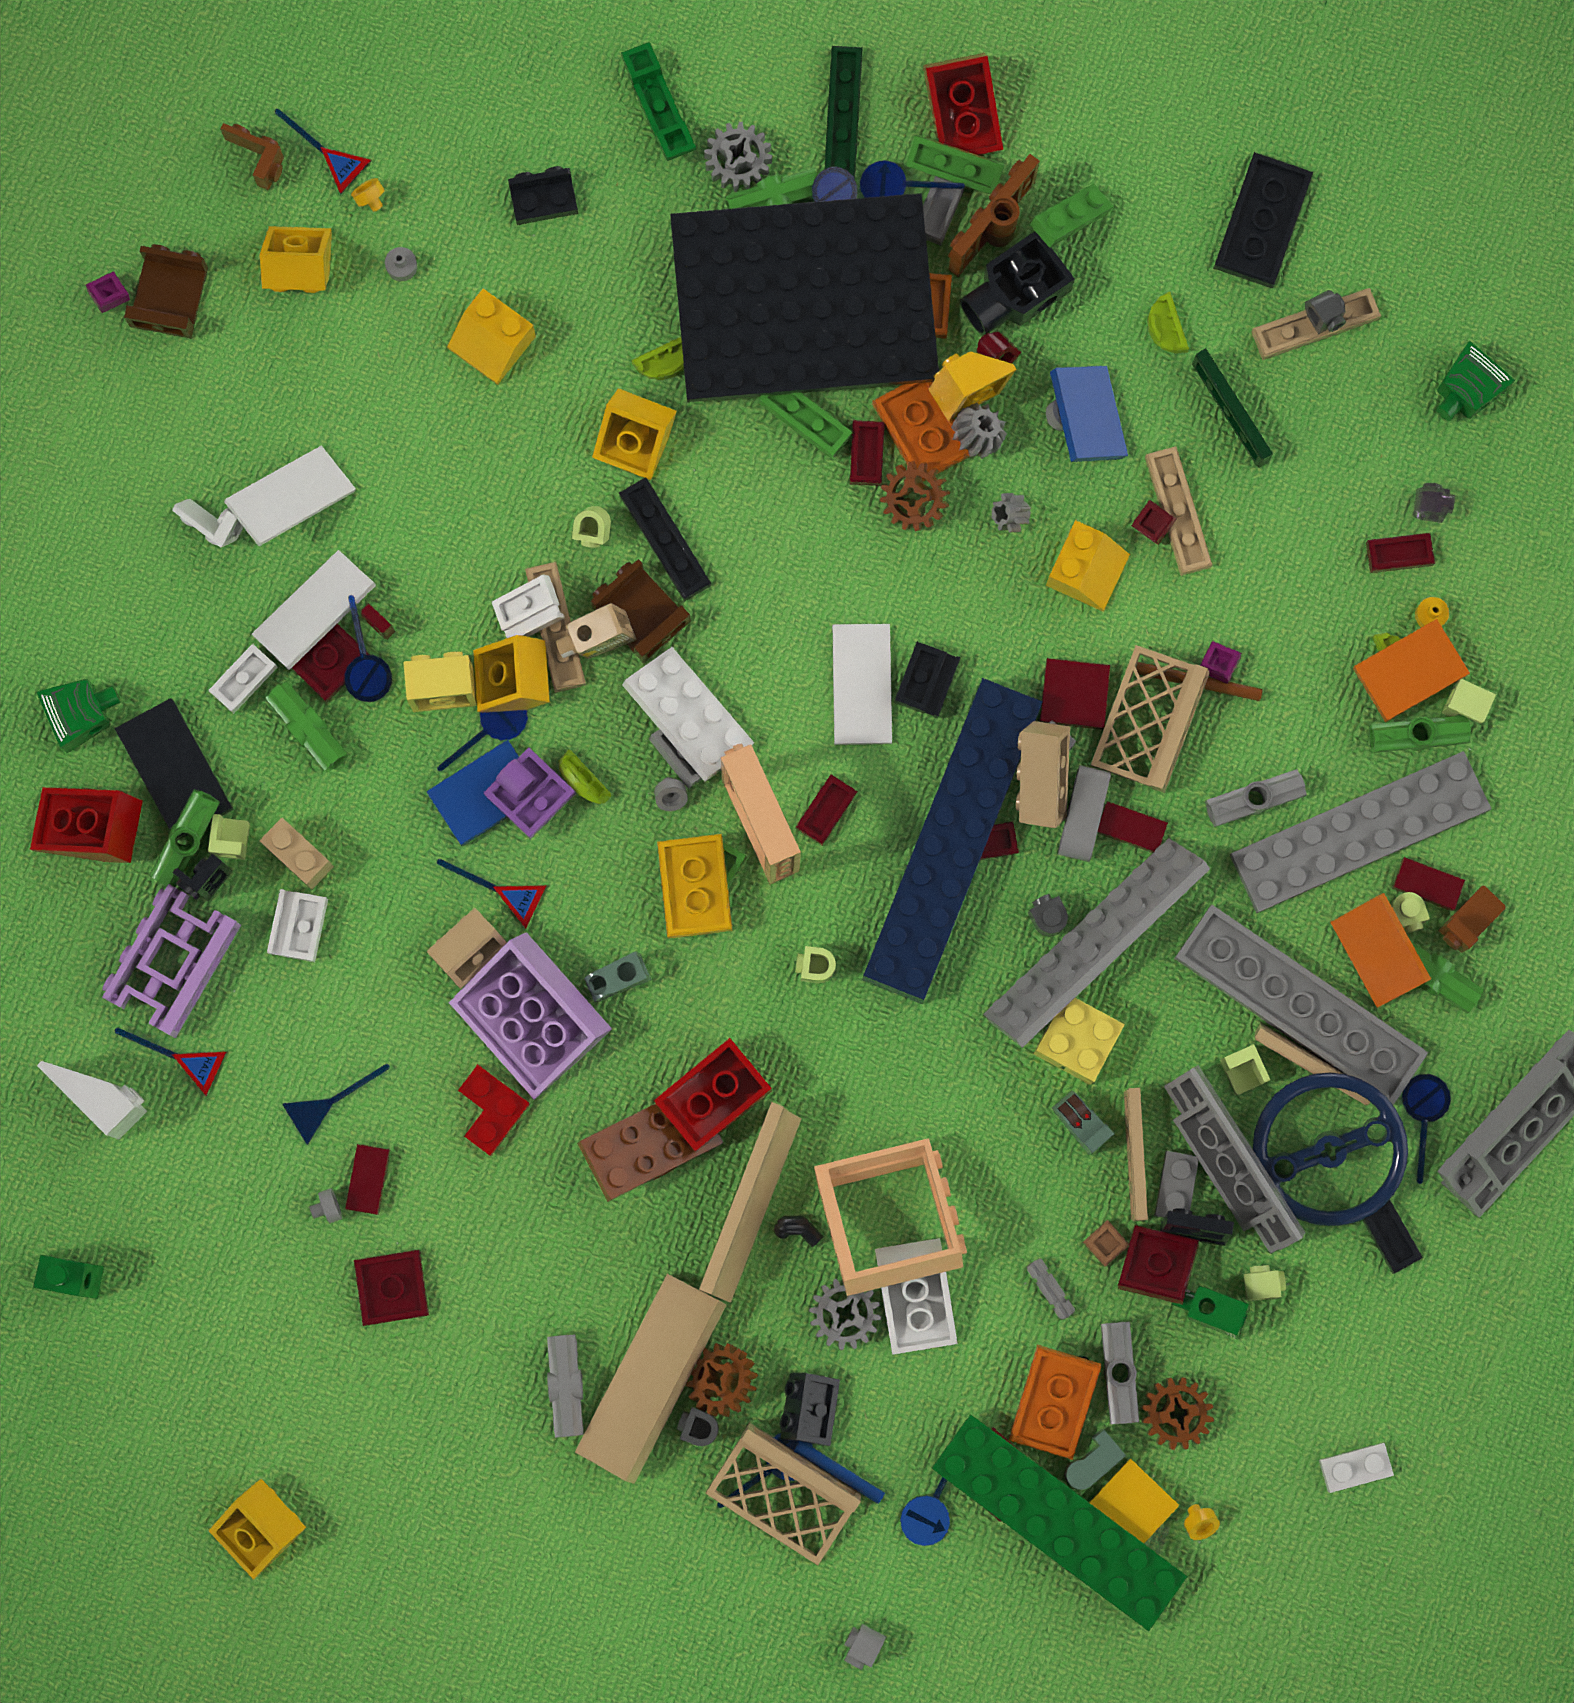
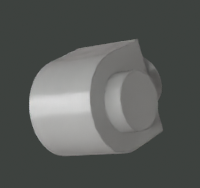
M864 1624L861 1625L860 1629L853 1627L844 1644L849 1647L844 1661L861 1670L864 1665L872 1667L886 1636Z

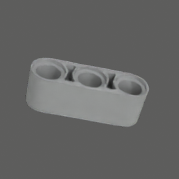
M1079 765L1059 844L1058 855L1090 862L1109 786L1110 772Z

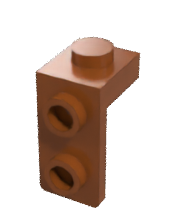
M223 123L220 130L225 140L261 154V158L253 172V177L257 186L269 190L272 183L279 180L283 169L281 163L284 156L278 142L267 136L259 138L251 135L250 131L241 125L233 124V126H229Z
M1481 886L1438 931L1443 935L1444 941L1451 948L1463 953L1479 940L1477 937L1505 910L1506 906L1486 886Z

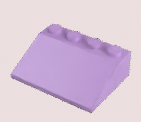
M527 932L509 940L449 1002L533 1099L540 1096L612 1030L608 1023Z

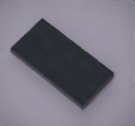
M1254 152L1213 269L1273 289L1313 172Z
M172 698L114 728L169 829L177 822L194 789L203 791L219 801L214 814L223 816L234 810ZM181 833L175 840L178 841L189 835V833Z

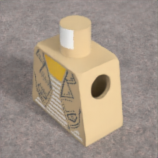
M610 603L568 623L567 628L570 635L556 640V645L563 658L578 653L589 659L634 642L637 639L626 611Z

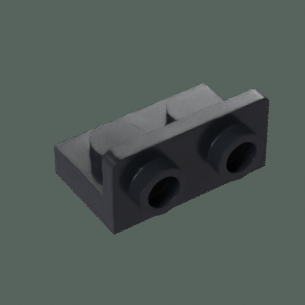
M554 166L542 173L522 172L516 174L514 178L508 179L517 225L578 214L570 168L563 169V167Z
M211 854L209 858L204 857L198 862L193 870L195 875L192 879L178 868L172 873L180 878L175 884L195 900L202 896L209 901L233 871L214 854Z
M790 1373L789 1380L785 1385L786 1402L784 1413L780 1419V1438L831 1446L840 1380L809 1373Z

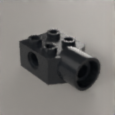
M1034 231L987 263L984 283L962 297L960 305L971 325L983 336L1007 320L1019 326L1023 325L1071 292L1075 278L1051 247L1049 248Z

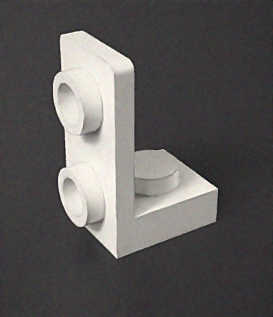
M191 499L175 504L172 509L173 512L180 516L182 522L196 528L205 535L207 541L219 547H224L236 541L244 528L229 508H226L218 519Z

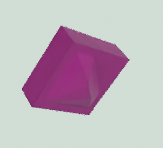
M114 271L86 284L87 292L101 313L130 300L128 292Z
M1212 641L1200 666L1208 668L1210 677L1228 684L1241 659L1242 653Z

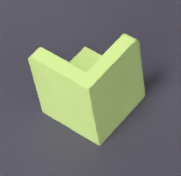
M1460 679L1454 684L1442 714L1449 717L1460 714L1478 723H1483L1496 694Z
M214 814L208 852L216 857L245 860L250 823L245 820L223 818L220 814Z
M1254 1044L1220 1060L1236 1095L1270 1081Z

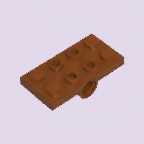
M1029 154L1023 162L1019 159L1009 171L1010 179L1005 185L999 183L989 196L991 202L985 209L980 207L970 219L972 224L965 233L960 231L950 244L952 250L948 257L950 258L949 271L957 277L961 275L987 242L995 247H1004L1011 243L1015 235L1020 213L1018 203L1035 184L1040 163L1037 158Z
M654 1104L579 1141L577 1144L607 1202L720 1146L723 1144V1141L718 1134L695 1152L661 1109Z

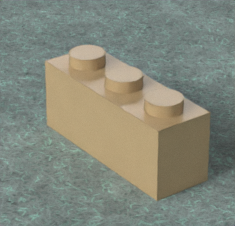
M1033 721L1020 732L1018 749L1021 750V762L1017 768L1020 792L1016 798V810L1019 811L1020 823L1056 828L1067 818L1069 726Z

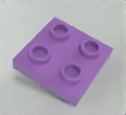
M529 747L518 759L508 763L498 774L496 781L484 792V795L530 840L576 794Z

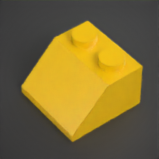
M269 226L260 251L262 289H272L275 292L303 290L307 293L325 291L330 276L332 228Z
M483 288L464 311L447 348L498 385L534 340L536 334L532 323Z
M971 351L962 356L954 354L942 363L943 368L934 375L935 380L929 388V392L947 420L950 421L956 418L963 408L969 407L976 402L980 405L999 395L1017 369L1014 364Z
M618 388L606 405L592 458L651 480L669 439L677 411Z
M1075 520L1049 575L1046 586L1104 612L1130 554L1105 533Z
M515 635L473 650L477 712L528 710L550 702L545 640Z
M260 1479L231 1504L211 1527L209 1532L254 1580L306 1529V1526L283 1503L276 1492Z

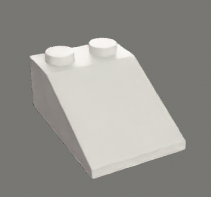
M44 1061L37 1065L107 1136L120 1139L147 1112L141 1105L145 1100L131 1087L128 1088L126 1085L119 1087L115 1084Z
M940 1238L877 1248L875 1249L877 1265L882 1266L942 1251ZM946 1272L881 1288L892 1355L957 1344Z

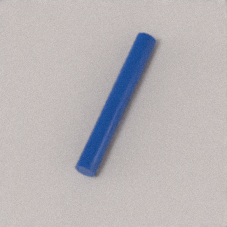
M799 1441L795 1446L794 1452L875 1503L879 1504L885 1492L805 1442Z

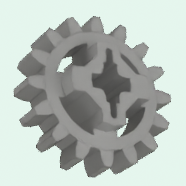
M739 122L737 129H733L731 124L727 123L726 132L723 133L718 128L715 130L716 140L708 138L707 145L710 149L704 150V158L708 160L705 162L706 171L713 170L711 173L713 182L720 178L722 179L721 188L725 189L730 183L733 184L734 192L738 191L739 185H744L745 189H749L750 182L754 181L757 184L761 181L760 174L768 176L769 167L767 165L772 164V155L767 153L771 151V144L763 143L765 141V134L763 132L755 135L754 125L745 130L743 122ZM752 145L757 149L759 158L756 157L755 153L751 152ZM717 155L720 156V160L725 162L724 169L719 164ZM733 157H738V159H735L733 163Z
M834 1279V1288L829 1289L826 1285L821 1286L824 1292L823 1297L813 1296V1299L819 1304L818 1307L809 1308V1312L817 1314V1319L811 1321L810 1324L811 1326H820L821 1329L816 1334L818 1338L823 1335L828 1336L827 1346H830L835 1340L838 1341L839 1350L844 1349L845 1342H850L851 1347L856 1349L857 1339L860 1338L863 1342L867 1343L869 1340L866 1332L876 1333L877 1329L871 1324L872 1321L881 1320V1316L873 1314V1309L880 1306L879 1302L871 1303L869 1300L874 1294L872 1290L866 1293L862 1292L847 1296L846 1300L839 1302L830 1299L829 1297L833 1294L845 1291L844 1285L840 1286L839 1281ZM860 1298L866 1305L867 1319L859 1315L857 1304ZM852 1299L853 1303L850 1313L854 1315L853 1320L847 1319L837 1328L840 1315L836 1313V1309L838 1307L844 1308ZM823 1309L831 1313L833 1324L830 1330L824 1323ZM855 1326L861 1329L852 1336H840L846 1327Z

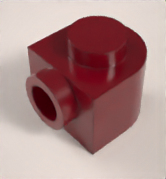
M997 331L983 335L977 347L978 354L1011 364L1022 353L1006 336Z

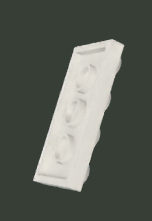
M673 647L628 677L622 684L704 782L721 770V757L725 756V751L741 743L743 747L750 744L753 746L754 744L753 740Z

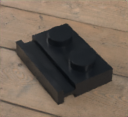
M917 641L894 703L923 714L932 715L938 719L961 657L952 656L945 651Z
M1176 1208L1173 1211L1167 1212L1161 1222L1160 1231L1196 1239L1202 1243L1225 1246V1243L1228 1242L1233 1234L1234 1222L1225 1221L1224 1216L1217 1214H1207L1205 1217L1193 1215V1212L1188 1209Z

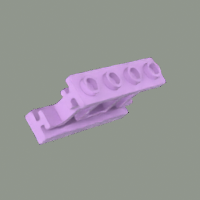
M168 884L165 890L162 888L156 894L152 903L155 908L149 918L144 917L136 929L138 936L133 945H128L122 952L119 962L122 964L116 974L111 973L106 979L102 988L105 991L102 998L124 1009L133 995L156 1008L149 1024L176 1038L241 925L216 910L212 913L207 924L186 913L182 909L190 896ZM168 911L185 920L176 936L159 928ZM196 926L211 935L214 933L203 953L187 943ZM165 939L190 952L174 980L149 967ZM135 967L152 976L142 993L125 985ZM163 983L180 991L168 1013V1007L153 1000Z

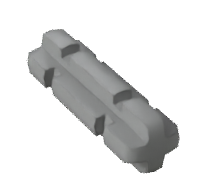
M1037 1259L1027 1266L1029 1274L1032 1278L1037 1279V1286L1049 1304L1054 1305L1055 1308L1053 1310L1061 1320L1069 1317L1075 1312V1308L1069 1299L1066 1300L1064 1298L1065 1293L1051 1273L1048 1274L1046 1271L1048 1267L1044 1261Z

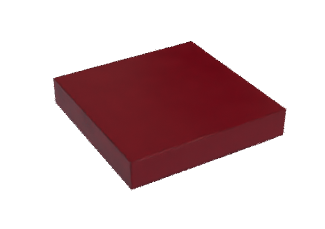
M337 623L291 669L327 703L345 685L344 674L348 664L356 657L370 654Z
M1047 658L1040 722L1050 723L1053 721L1057 725L1103 730L1105 727L1110 665Z
M1135 1225L1119 1279L1118 1289L1183 1305L1199 1247V1240Z
M420 1250L354 1260L363 1326L430 1316Z

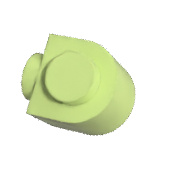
M591 506L579 513L574 520L572 539L580 540L581 545L593 548L600 547V544L603 545L607 542L611 526V519L607 511L598 506Z
M1403 893L1390 903L1406 934L1424 929L1422 923L1430 920L1423 899L1415 893Z
M805 946V953H798L795 973L802 974L801 981L824 983L833 976L836 961L833 954L824 948Z
M1269 1265L1250 1267V1273L1244 1274L1247 1301L1278 1299L1281 1297V1291H1286L1284 1271H1270Z

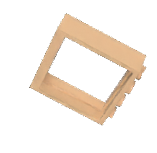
M742 743L734 745L732 749L724 752L725 756L721 757L722 782L771 885L799 872L801 851L752 745L750 744L743 747Z
M929 1138L814 1166L817 1185L847 1296L963 1267L962 1255L967 1254L963 1234H956L954 1226L959 1225L956 1208L954 1205L948 1206L946 1197L951 1196L949 1184L946 1177L940 1178L938 1169L943 1168L938 1150L932 1151ZM924 1165L948 1249L855 1272L833 1187Z

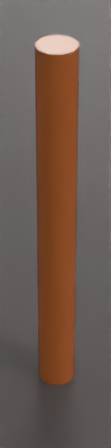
M1137 662L1136 665L1138 674L1142 676L1158 670L1157 666ZM1170 669L1164 672L1167 681L1181 684L1187 672ZM1161 675L1153 677L1156 679L1163 680ZM1208 677L1204 687L1206 690L1260 701L1263 690L1233 682L1227 684Z

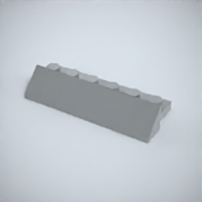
M1568 1030L1554 1043L1546 1055L1532 1067L1531 1071L1489 1113L1481 1125L1466 1138L1465 1142L1437 1171L1443 1179L1441 1183L1477 1217L1480 1218L1574 1116V1032Z
M1195 1066L1165 1085V1089L1181 1112V1115L1173 1119L1243 1231L1254 1227L1270 1254L1303 1238L1306 1232L1200 1066Z

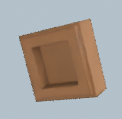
M1108 1220L1082 1242L1104 1267L1129 1246V1243Z

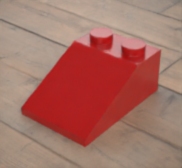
M980 53L923 65L938 142L976 155L1004 150L988 55Z
M42 787L30 850L102 862L131 863L143 800L120 790Z
M729 1038L653 1101L696 1152L772 1092V1088L732 1039Z

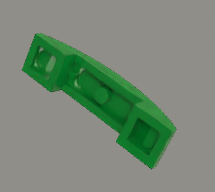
M648 42L621 52L639 103L666 160L669 161L695 151L694 141L676 107L651 43Z

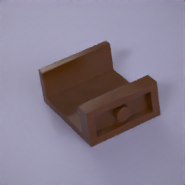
M152 244L151 247L141 246L140 253L144 258L134 305L126 306L125 320L132 328L192 339L208 270L203 257L189 250H183L182 253L172 252L169 248L158 244Z
M638 559L633 564L628 562L623 565L616 573L617 578L609 585L604 583L598 587L592 594L594 598L591 600V605L595 611L612 603L626 611L637 639L626 645L644 664L687 626L691 619L690 614L682 605L678 607L645 572L643 563Z

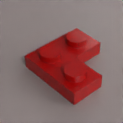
M478 1064L458 1089L460 1093L483 1109V1112L464 1137L489 1156H492L530 1106V1103Z

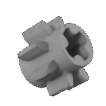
M1003 493L1001 495L1002 501L993 502L992 519L999 525V531L1008 530L1009 533L1021 532L1020 524H1029L1031 507L1024 501V495Z

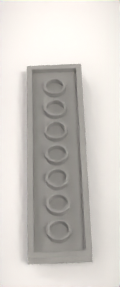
M1463 751L1230 854V857L1256 913H1259L1491 810V806Z
M1168 838L1162 845L1157 847L1151 856L1135 868L1132 874L1117 888L1113 889L1094 910L1090 911L1075 928L1067 933L1056 946L1042 956L1037 964L1019 978L1001 998L997 999L983 1015L992 1025L1023 1048L1210 870L1207 863Z
M1212 904L1174 958L1343 1074L1362 1079L1373 1085L1388 1098L1392 1105L1395 1104L1429 1053Z

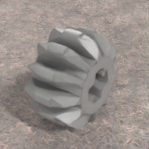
M977 402L963 408L957 414L956 420L951 427L955 431L953 440L960 441L961 443L959 450L966 448L970 457L978 455L981 459L995 453L1001 447L1007 435L1003 430L1006 422L997 418L999 411L992 413L989 404L981 407Z

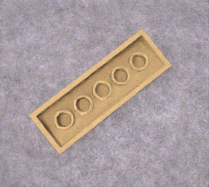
M773 1102L770 1104L699 1288L702 1292L730 1303L802 1119L781 1105Z
M667 1274L575 1453L622 1480L635 1484L726 1304Z

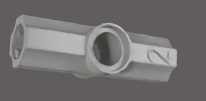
M1296 769L1261 782H1252L1246 787L1205 801L1210 821L1214 827L1249 815L1260 814L1264 810L1305 797L1307 794L1302 775ZM1250 791H1257L1262 795V805L1257 806L1249 801L1248 794Z
M1130 1322L1101 1324L1105 1366L1103 1374L1107 1387L1110 1424L1139 1422L1135 1382L1137 1371L1133 1361ZM1118 1363L1124 1364L1128 1369L1126 1380L1120 1383L1115 1381L1111 1374L1112 1368Z
M576 1335L547 1337L550 1372L547 1373L549 1401L552 1402L555 1438L584 1435L581 1406L583 1382L581 1369H578Z

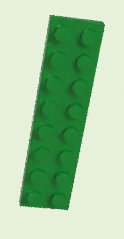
M971 1414L931 1467V1469L1148 1632L1188 1577Z

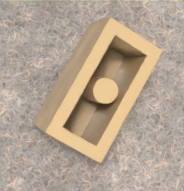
M283 818L260 840L274 856L311 890L334 867L326 857Z
M474 908L426 952L461 989L507 942L482 914Z

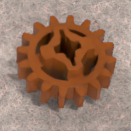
M915 461L908 462L907 470L902 464L896 466L897 475L894 473L886 475L890 484L881 485V489L887 492V496L880 498V502L888 503L889 506L883 513H893L894 517L891 523L896 524L902 521L903 530L909 529L911 524H913L915 531L922 530L923 523L927 528L934 526L932 517L937 520L942 519L944 516L939 509L949 507V504L943 501V497L949 495L950 491L942 490L941 487L947 481L946 478H936L939 471L937 468L928 472L926 462L921 463L918 468ZM906 477L903 488L900 492H896L898 484ZM922 477L931 484L932 488H929L922 482ZM912 492L927 495L919 500L903 497ZM934 500L932 508L924 515L926 512L925 506L929 501ZM897 504H900L907 510V515L901 511Z
M715 1343L714 1352L704 1348V1358H699L696 1363V1369H693L691 1373L693 1380L686 1383L687 1387L694 1389L689 1398L698 1402L696 1405L698 1409L704 1412L707 1411L708 1414L715 1417L718 1414L729 1417L730 1409L738 1413L741 1412L739 1403L742 1401L750 1403L751 1400L747 1393L748 1391H756V1387L750 1383L751 1380L758 1377V1374L749 1370L754 1366V1361L746 1358L747 1353L745 1351L737 1349V1347L728 1343L725 1347ZM730 1359L733 1363L727 1362L724 1364L721 1360ZM711 1397H715V1398L721 1397L722 1400H721V1401H712L710 1398H711Z
M1180 1377L1178 1385H1175L1172 1378H1166V1387H1163L1160 1383H1155L1154 1386L1157 1393L1147 1392L1145 1396L1151 1402L1149 1405H1141L1142 1410L1148 1411V1416L1141 1419L1142 1423H1150L1152 1426L1147 1431L1148 1436L1157 1433L1159 1436L1156 1443L1162 1445L1168 1440L1169 1449L1175 1450L1177 1442H1180L1184 1450L1188 1449L1189 1440H1192L1195 1444H1200L1198 1434L1208 1435L1210 1433L1204 1427L1205 1422H1214L1213 1417L1207 1416V1411L1214 1408L1213 1404H1205L1203 1401L1208 1395L1207 1391L1197 1393L1198 1383L1193 1382L1187 1387L1186 1378ZM1179 1391L1189 1394L1196 1403L1188 1404L1183 1401ZM1166 1395V1404L1162 1410L1156 1411L1158 1402ZM1176 1404L1178 1408L1185 1410V1415L1180 1416L1181 1422L1179 1423L1177 1419L1170 1418V1412L1175 1410L1174 1405ZM1199 1416L1196 1426L1189 1432L1188 1425L1192 1418ZM1167 1423L1172 1426L1176 1436L1164 1432L1159 1424Z

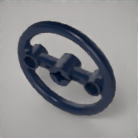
M1318 1073L1302 1077L1286 1085L1266 1104L1254 1131L1253 1151L1297 1219L1316 1225L1339 1226L1358 1222L1374 1214L1395 1194L1406 1170L1408 1143L1403 1122L1396 1108L1377 1088L1362 1079L1347 1074ZM1330 1087L1345 1089L1366 1098L1380 1112L1378 1117L1368 1119L1362 1127L1339 1135L1333 1131H1325L1316 1137L1312 1146L1291 1154L1281 1152L1274 1155V1157L1267 1155L1268 1135L1278 1113L1287 1103L1307 1091ZM1373 1124H1381L1386 1128L1385 1135L1377 1140L1371 1139L1367 1135L1369 1127ZM1330 1142L1332 1146H1339L1335 1149L1336 1155L1330 1157L1327 1152L1321 1153L1325 1150L1324 1144ZM1387 1142L1393 1144L1392 1164L1382 1186L1374 1195L1354 1207L1337 1211L1317 1210L1297 1202L1280 1187L1282 1182L1293 1179L1297 1172L1319 1164L1328 1168L1338 1167L1344 1162L1347 1154L1369 1145L1378 1147L1383 1146ZM1281 1159L1289 1160L1293 1164V1169L1288 1174H1279L1274 1169L1276 1162Z

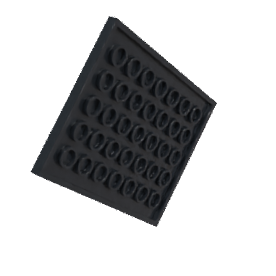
M922 193L670 214L687 402L934 382V375L939 372Z

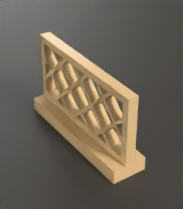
M1136 645L1091 766L1165 793L1209 677L1208 668L1197 664L1192 665ZM1140 655L1153 659L1158 670L1140 678L1136 669ZM1158 661L1169 665L1161 668ZM1175 667L1186 670L1187 673L1183 683L1170 688L1164 672ZM1133 673H1135L1137 680L1130 682ZM1161 675L1167 690L1150 698L1143 682ZM1140 684L1147 700L1129 708L1124 698L1126 691ZM1180 690L1176 700L1173 693ZM1170 695L1174 703L1173 711L1159 718L1152 702ZM1122 702H1123V704H1124V706H1125L1126 709L1123 710V711H1121V712H1119L1120 707H1121ZM1149 704L1156 720L1138 728L1131 712ZM1128 714L1135 730L1117 737L1113 728L1115 720ZM1169 720L1166 729H1164L1162 722ZM1159 725L1163 734L1161 743L1148 748L1141 732ZM1112 732L1114 740L1108 742L1109 736ZM1138 734L1145 750L1127 758L1120 742ZM1117 744L1124 760L1113 765L1101 762L1104 750ZM1157 750L1156 756L1153 760L1150 753ZM1147 755L1152 764L1148 777L1135 774L1130 762ZM1126 764L1129 771L1120 769L1119 767Z
M750 1422L706 1491L707 1495L816 1565H819L846 1521L861 1502V1493L803 1458ZM743 1447L755 1454L758 1467L739 1470L737 1456ZM761 1459L768 1462L769 1464L762 1465ZM733 1464L735 1471L727 1473ZM775 1468L782 1471L786 1484L767 1488L764 1471ZM759 1472L763 1489L744 1493L741 1476ZM736 1477L740 1494L726 1497L716 1489L722 1480ZM789 1477L793 1478L797 1482L790 1483ZM803 1486L810 1489L814 1502L795 1506L792 1489ZM787 1490L791 1507L772 1511L769 1494ZM764 1495L768 1512L754 1515L748 1511L746 1499ZM817 1495L821 1496L825 1500L818 1501ZM741 1500L742 1506H740L734 1501ZM833 1504L844 1511L837 1522L823 1524L820 1507ZM816 1508L819 1525L800 1529L797 1512ZM792 1513L796 1530L783 1533L776 1529L774 1517ZM769 1518L771 1525L762 1519ZM832 1529L826 1538L825 1530ZM821 1531L823 1544L817 1554L804 1547L802 1535ZM798 1536L799 1543L790 1537Z

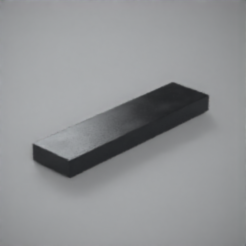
M645 477L619 492L621 500L683 601L685 602L710 587V580L648 479Z

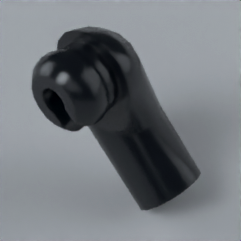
M783 1216L774 1225V1233L778 1238L786 1239L789 1235H801L812 1248L824 1237L804 1216Z

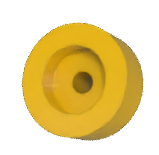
M373 178L358 186L351 193V196L359 207L368 204L371 210L375 212L383 206L379 197L384 193L385 189L378 178Z
M1437 597L1424 599L1415 611V619L1420 627L1427 625L1435 619L1443 626L1449 618L1447 604Z
M1198 1504L1188 1508L1189 1516L1184 1521V1527L1191 1539H1206L1218 1530L1220 1522L1212 1509H1201Z

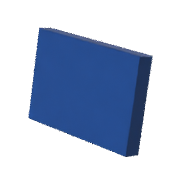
M1107 366L1062 367L1050 371L1071 462L1116 460L1127 457L1128 452Z
M508 740L426 791L461 846L507 818L484 795V792L496 781V777L508 763L519 758Z

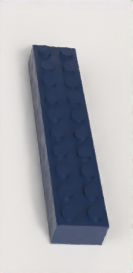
M982 678L863 975V981L923 1004L1021 757V750L1018 749L1019 734L1036 720L1042 701Z

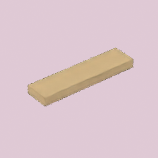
M1367 288L1342 297L1345 303L1346 312L1343 317L1346 323L1334 332L1326 330L1318 334L1310 322L1306 310L1253 328L1251 333L1262 360L1379 320L1381 314L1371 289Z
M1177 447L1146 454L1145 460L1159 506L1177 519L1167 533L1180 575L1183 576L1211 568V558Z
M552 562L525 569L528 582L541 575L550 576L560 604L558 606L560 613L564 615V619L540 631L542 640H545L546 657L555 693L585 686L586 682L579 654L575 653L563 658L556 645V640L570 635L567 624L571 622L557 563Z
M1260 1023L1255 1031V1040L1312 1074H1343L1308 1050ZM1337 1088L1364 1105L1370 1104L1366 1098L1355 1092Z
M1128 1088L1124 1092L1131 1220L1145 1221L1148 1220L1141 1093L1140 1088Z

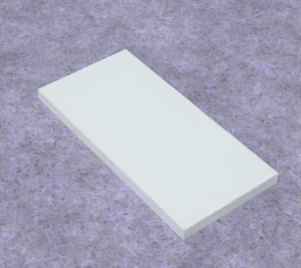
M321 445L226 498L224 503L256 544L261 546L354 493L356 488Z
M338 550L269 616L252 635L290 670L376 584Z
M833 624L834 745L892 744L890 624Z

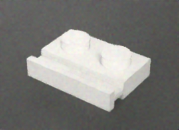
M541 575L492 601L501 630L505 632L507 638L515 635L529 637L564 619L563 613H560L558 607L560 604L548 575Z
M280 889L267 953L315 962L328 899L326 897Z

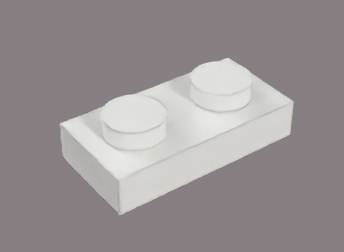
M252 644L208 691L234 714L278 667Z
M1385 1443L1371 1445L1319 1460L1328 1493L1394 1476Z

